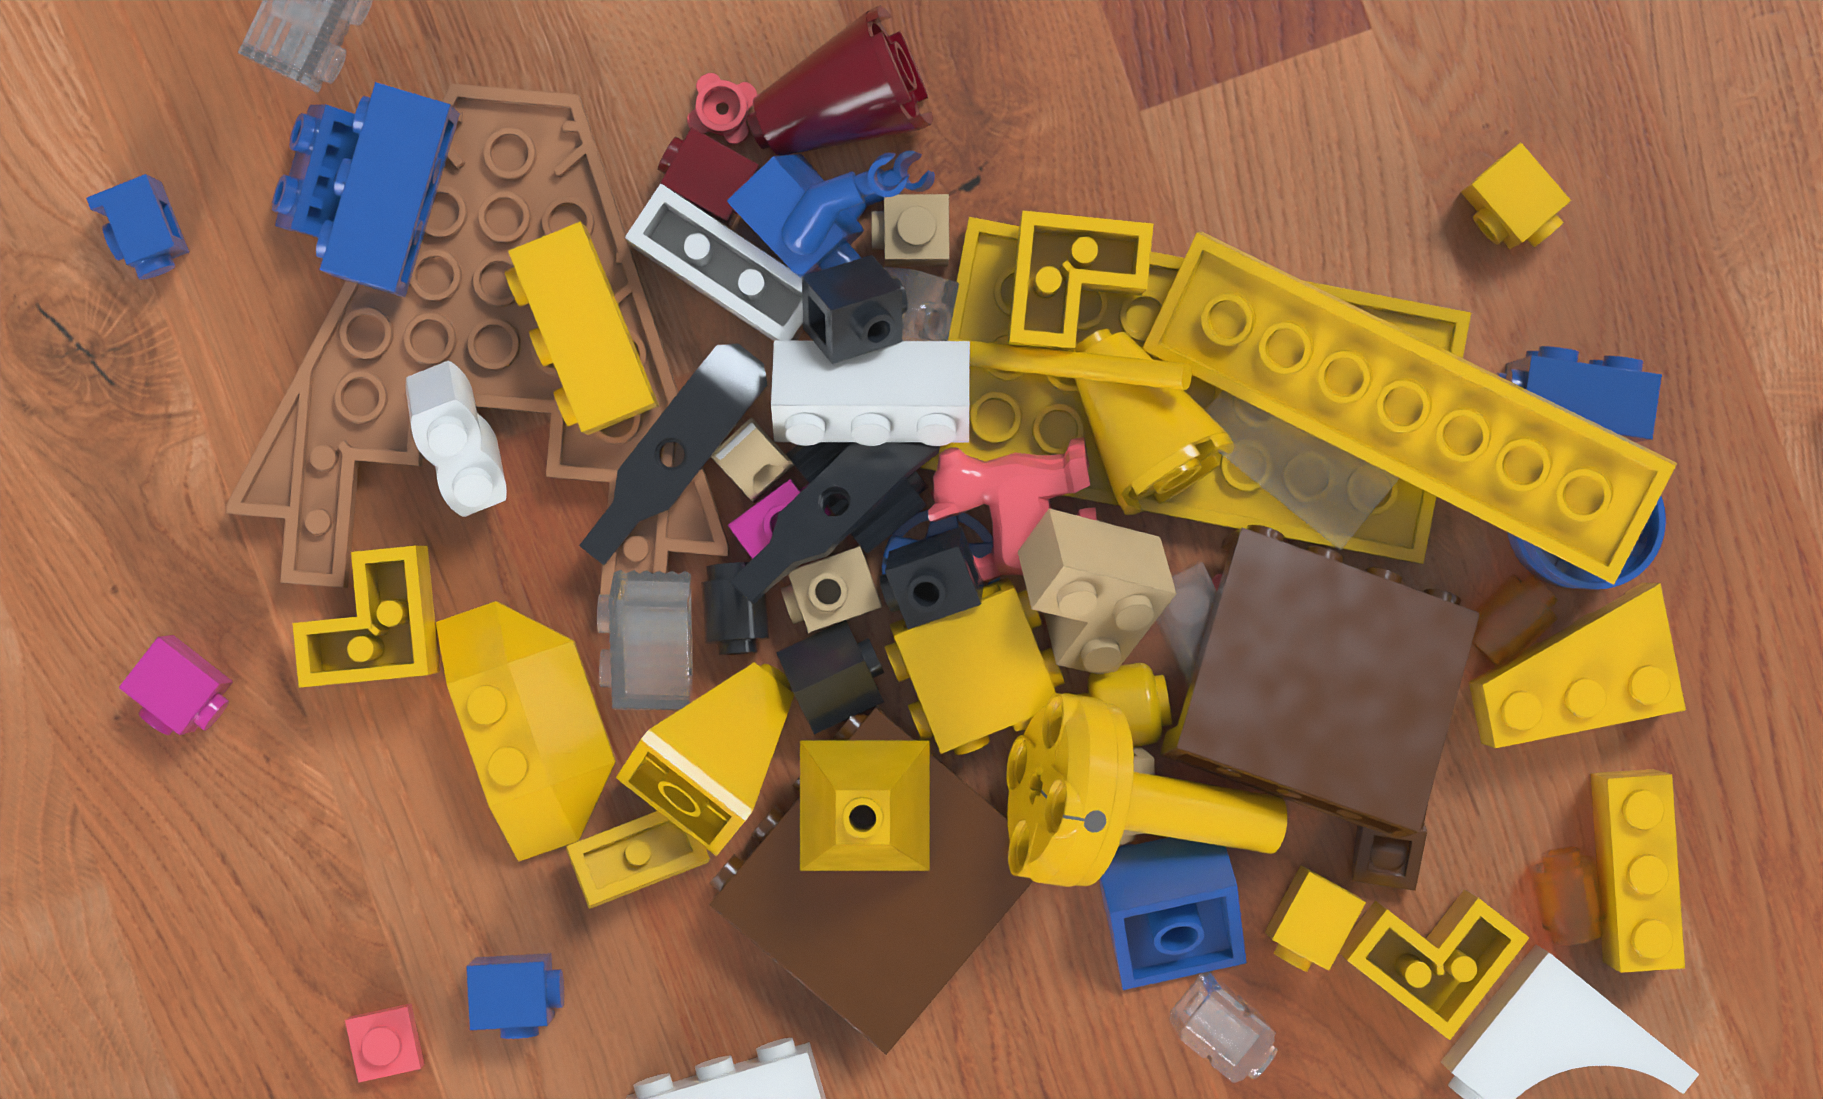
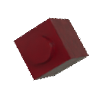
M691 127L684 140L676 136L673 138L665 150L657 170L665 174L660 184L712 218L731 228L739 214L730 206L727 200L760 170V166Z

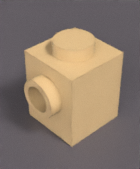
M898 194L893 197H884V211H872V250H885V267L949 266V194Z
M861 546L794 569L788 574L791 585L781 588L792 623L805 621L808 633L882 607Z

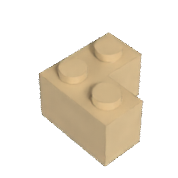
M1048 509L1018 551L1031 609L1044 612L1057 665L1095 674L1116 672L1177 594L1159 536Z

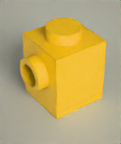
M1521 142L1508 150L1461 191L1464 197L1477 210V213L1473 215V220L1481 232L1496 245L1503 241L1509 249L1523 243L1526 239L1533 247L1540 244L1564 223L1556 213L1571 201Z
M1301 865L1265 930V933L1278 943L1274 954L1305 972H1308L1313 962L1329 971L1366 902L1357 895Z

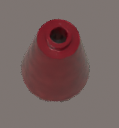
M880 5L865 12L754 97L753 106L755 112L748 114L747 118L751 132L761 149L764 150L771 147L778 156L791 155L918 131L932 124V112L920 114L918 102L927 99L928 94L917 64L902 33L899 31L889 36L881 24L882 21L891 18V15L885 8Z

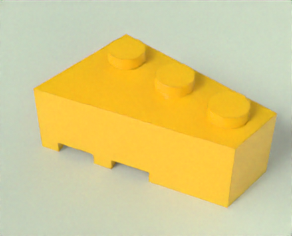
M1640 583L1626 591L1623 596L1595 612L1584 615L1567 628L1542 642L1535 643L1469 681L1481 744L1493 748L1686 710L1661 583Z

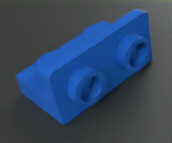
M326 104L310 105L307 114H299L294 123L289 142L290 149L296 151L289 176L285 174L281 176L273 195L272 210L278 212L275 223L276 227L318 238L326 220L334 221L341 196L334 193L337 173L344 158L353 159L359 134L353 133L354 113Z

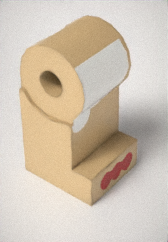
M752 417L717 448L711 456L753 503L795 466Z

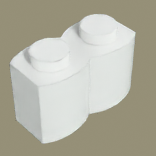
M446 361L406 377L405 387L412 435L422 455L435 465L438 486L446 503L457 514L465 517L505 501L507 490L498 441L488 422L477 414L473 390L465 374L455 364Z

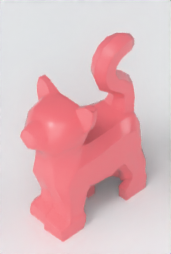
M1085 437L1071 439L1066 453L1058 455H1033L1015 452L993 460L983 461L966 455L956 447L948 448L939 454L937 470L933 476L934 490L931 491L935 504L928 510L929 521H940L983 504L989 505L993 527V548L991 553L983 558H976L973 555L983 582H990L1004 575H1023L1018 551L1047 510L1052 509L1050 499L1068 493H1076L1090 486L1088 473L1090 464ZM1096 507L1079 509L1076 514L1077 516L1098 521Z

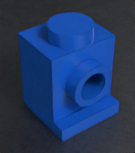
M144 174L86 198L92 211L108 217L110 223L103 225L102 230L111 253L116 260L124 259L126 265L135 268L139 280L150 279L169 272L175 268L174 258L189 253L161 181Z

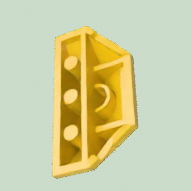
M498 601L437 621L436 628L446 684L489 808L518 862L579 841L613 770L616 758L575 641L512 610V608Z

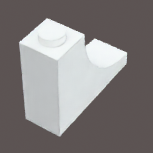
M1538 945L1531 949L1441 1061L1455 1075L1448 1083V1086L1463 1099H1516L1524 1091L1550 1076L1570 1069L1587 1066H1616L1637 1070L1664 1081L1682 1094L1685 1093L1699 1075L1562 962Z

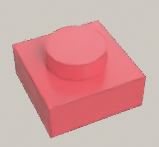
M411 1003L350 1016L345 1020L358 1083L419 1070L425 1065Z

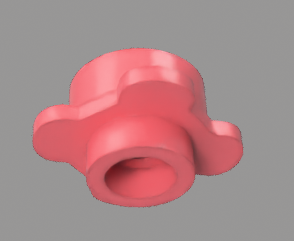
M714 73L701 76L696 83V89L699 93L696 99V108L687 117L689 128L691 129L692 127L703 134L710 132L724 136L730 144L743 142L749 134L746 120L749 109L753 107V99L757 96L756 89L748 82L736 85L730 81L720 80L719 76ZM720 103H725L729 107L728 112L724 115L719 114L716 110Z

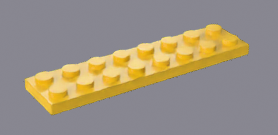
M1204 232L1196 233L1142 348L1145 352L1164 361L1189 364L1192 375L1612 584H1615L1677 465L1676 462Z

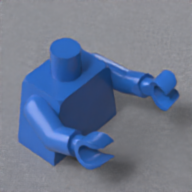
M905 151L899 154L895 159L893 168L884 171L879 167L893 159L896 155L895 153H884L878 156L868 171L858 175L852 171L826 181L822 179L802 154L773 156L727 202L797 276L802 278V276L860 259L861 257L851 247V244L864 232V229L857 220L865 209L870 205L883 201L884 197L898 195L904 188L914 192L928 190L934 183L935 174L928 170L918 182L911 183L909 181L910 175L907 174L909 166L913 162L918 161L922 156L921 153L915 151Z

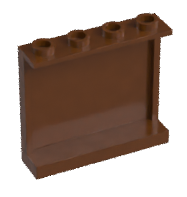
M1248 525L1247 529L1241 527L1223 539L1221 548L1229 551L1221 581L1178 726L1166 732L1159 756L1397 839L1420 833L1480 612L1460 606L1461 599L1450 592L1431 588L1421 592L1402 585V577L1389 570L1369 567L1363 571L1343 564L1344 557L1333 550L1318 546H1309L1304 550L1283 542L1284 535L1272 528L1261 525Z
M875 706L868 715L862 712L851 716L834 735L836 740H915L887 717L878 706ZM930 753V871H800L799 796L785 813L775 805L751 834L760 843L744 862L734 854L709 884L717 889L718 893L713 897L709 905L887 1055L1025 892L1033 880L1014 876L1010 872L1008 863L1010 843L1008 818ZM800 776L792 785L799 792ZM858 805L850 812L849 817L857 823L870 824L876 821L874 810L867 805Z

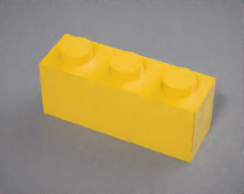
M580 221L509 250L508 253L514 267L505 270V276L518 306L530 304L539 326L529 331L530 338L542 365L545 367L554 363L563 387L554 390L553 393L567 426L578 423L581 432L590 435L659 407L586 226Z
M1655 769L1590 773L1603 963L1620 973L1685 968L1672 774Z

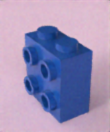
M1540 346L1539 351H1526L1525 358L1506 363L1505 373L1498 372L1496 374L1633 442L1653 440L1662 374L1642 372L1643 360L1621 356H1604L1603 360H1589V364L1578 362L1579 351L1560 347Z

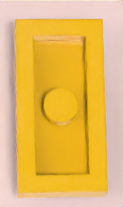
M659 811L566 846L567 854L589 909L708 863L710 860L707 850L702 843L686 831L684 832Z

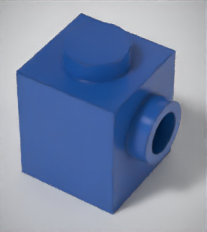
M551 953L476 957L466 966L470 1030L500 1029V1036L504 1039L534 1037L539 1035V1026H548L555 1017L554 1008L564 1007L562 969L552 970Z

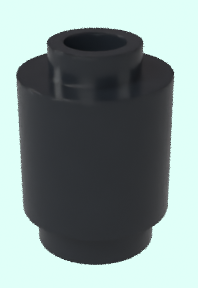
M749 562L706 566L707 581L701 582L705 643L718 644L719 655L757 653L756 641L769 639L766 593L753 605L730 583V580Z

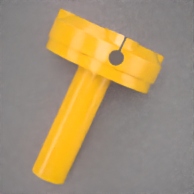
M1070 693L1053 694L1047 705L1032 718L1024 735H1020L1015 739L1009 753L1006 769V780L1009 789V869L1012 875L1030 878L1037 883L1063 887L1074 885L1086 887L1094 884L1101 878L1112 862L1124 830L1273 854L1279 849L1286 833L1287 807L1283 798L1134 772L1133 741L1127 718L1119 707L1104 703L1097 698Z

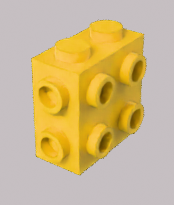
M1008 577L984 586L982 604L911 629L907 628L904 619L889 624L896 642L884 646L898 682L908 678L912 680L919 700L908 704L921 740L934 736L941 754L952 749L955 755L967 754L978 750L990 742L989 734L1009 726H1013L1015 731L1026 730L1036 713L1045 707L1051 696L1056 693L1054 687L1065 683L1059 665L1056 664L1052 649L1048 648L1041 652L1039 651L1031 629L1042 625L1037 610L1031 609L1027 589L1017 593Z

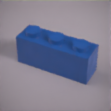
M375 82L371 97L363 96L361 98L353 121V133L359 134L353 159H343L335 181L334 193L341 196L334 221L326 220L324 222L316 245V256L323 258L320 266L321 271L337 278L406 297L460 115L451 104Z

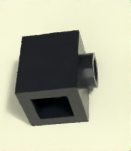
M873 255L802 276L803 330L832 364L902 342V314L906 313L908 309L907 295L901 281L896 276H890Z
M962 526L889 551L885 568L886 574L880 576V585L890 611L901 610L908 629L982 604L984 583Z
M846 620L776 652L792 691L814 735L884 702L873 679L885 673L869 638L859 643L856 642Z

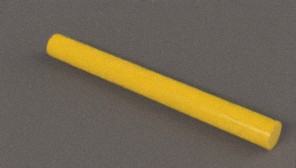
M951 338V339H949L948 341H970V340H961V339H952V338ZM970 341L969 366L1179 390H1187L1192 378L1191 366L1186 363Z

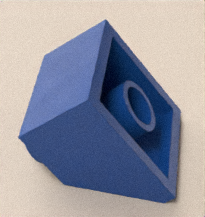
M1168 837L1136 845L1128 844L1118 847L1112 862L1099 879L1123 990L1247 963L1238 887L1226 846Z

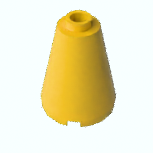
M1102 329L1091 334L1075 348L1076 352L1153 360L1126 332L1111 334L1109 329ZM1075 378L1116 502L1125 515L1143 512L1144 510L1137 500L1154 494L1159 504L1171 499L1197 483L1220 465L1214 455L1217 450L1220 449L1231 454L1235 449L1228 433L1184 390Z

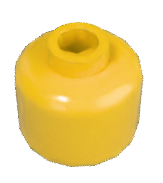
M1138 662L1121 665L1116 672L1105 674L1091 673L1087 680L1088 693L1076 694L1097 698L1104 703L1119 707L1127 718L1133 747L1156 743L1161 738L1162 726L1172 725L1164 675L1154 676L1152 669L1145 663Z

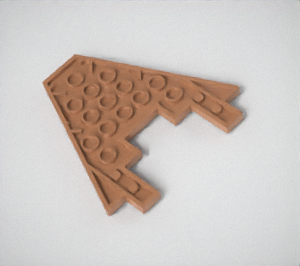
M450 84L441 102L451 104L460 115L406 297L351 281H345L226 504V514L285 519L281 583L348 588L359 461L410 466L423 465V455L416 446L411 430L405 387L406 377L446 361L455 364L469 380L477 408L551 414L546 477L609 482L607 509L613 503L618 469L678 394V389L631 247L625 239L626 232L579 94ZM580 221L589 231L659 403V407L590 435L582 433L578 423L569 427L565 423L553 393L554 390L563 387L554 363L545 367L542 365L530 338L529 331L539 327L529 303L521 307L518 306L505 276V270L514 267L508 253L509 250ZM667 443L660 451V459L667 467H676L684 460V449L678 443ZM703 467L669 510L640 521L605 565L602 564L599 610L664 615L670 551L729 556L730 546Z

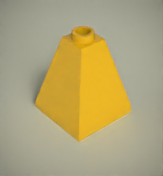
M755 662L650 728L641 738L616 778L717 856L754 810L794 697L786 675L772 665L762 664L759 666Z
M800 740V871H930L929 740ZM858 805H867L874 810L876 821L870 824L857 823L849 817L850 812Z

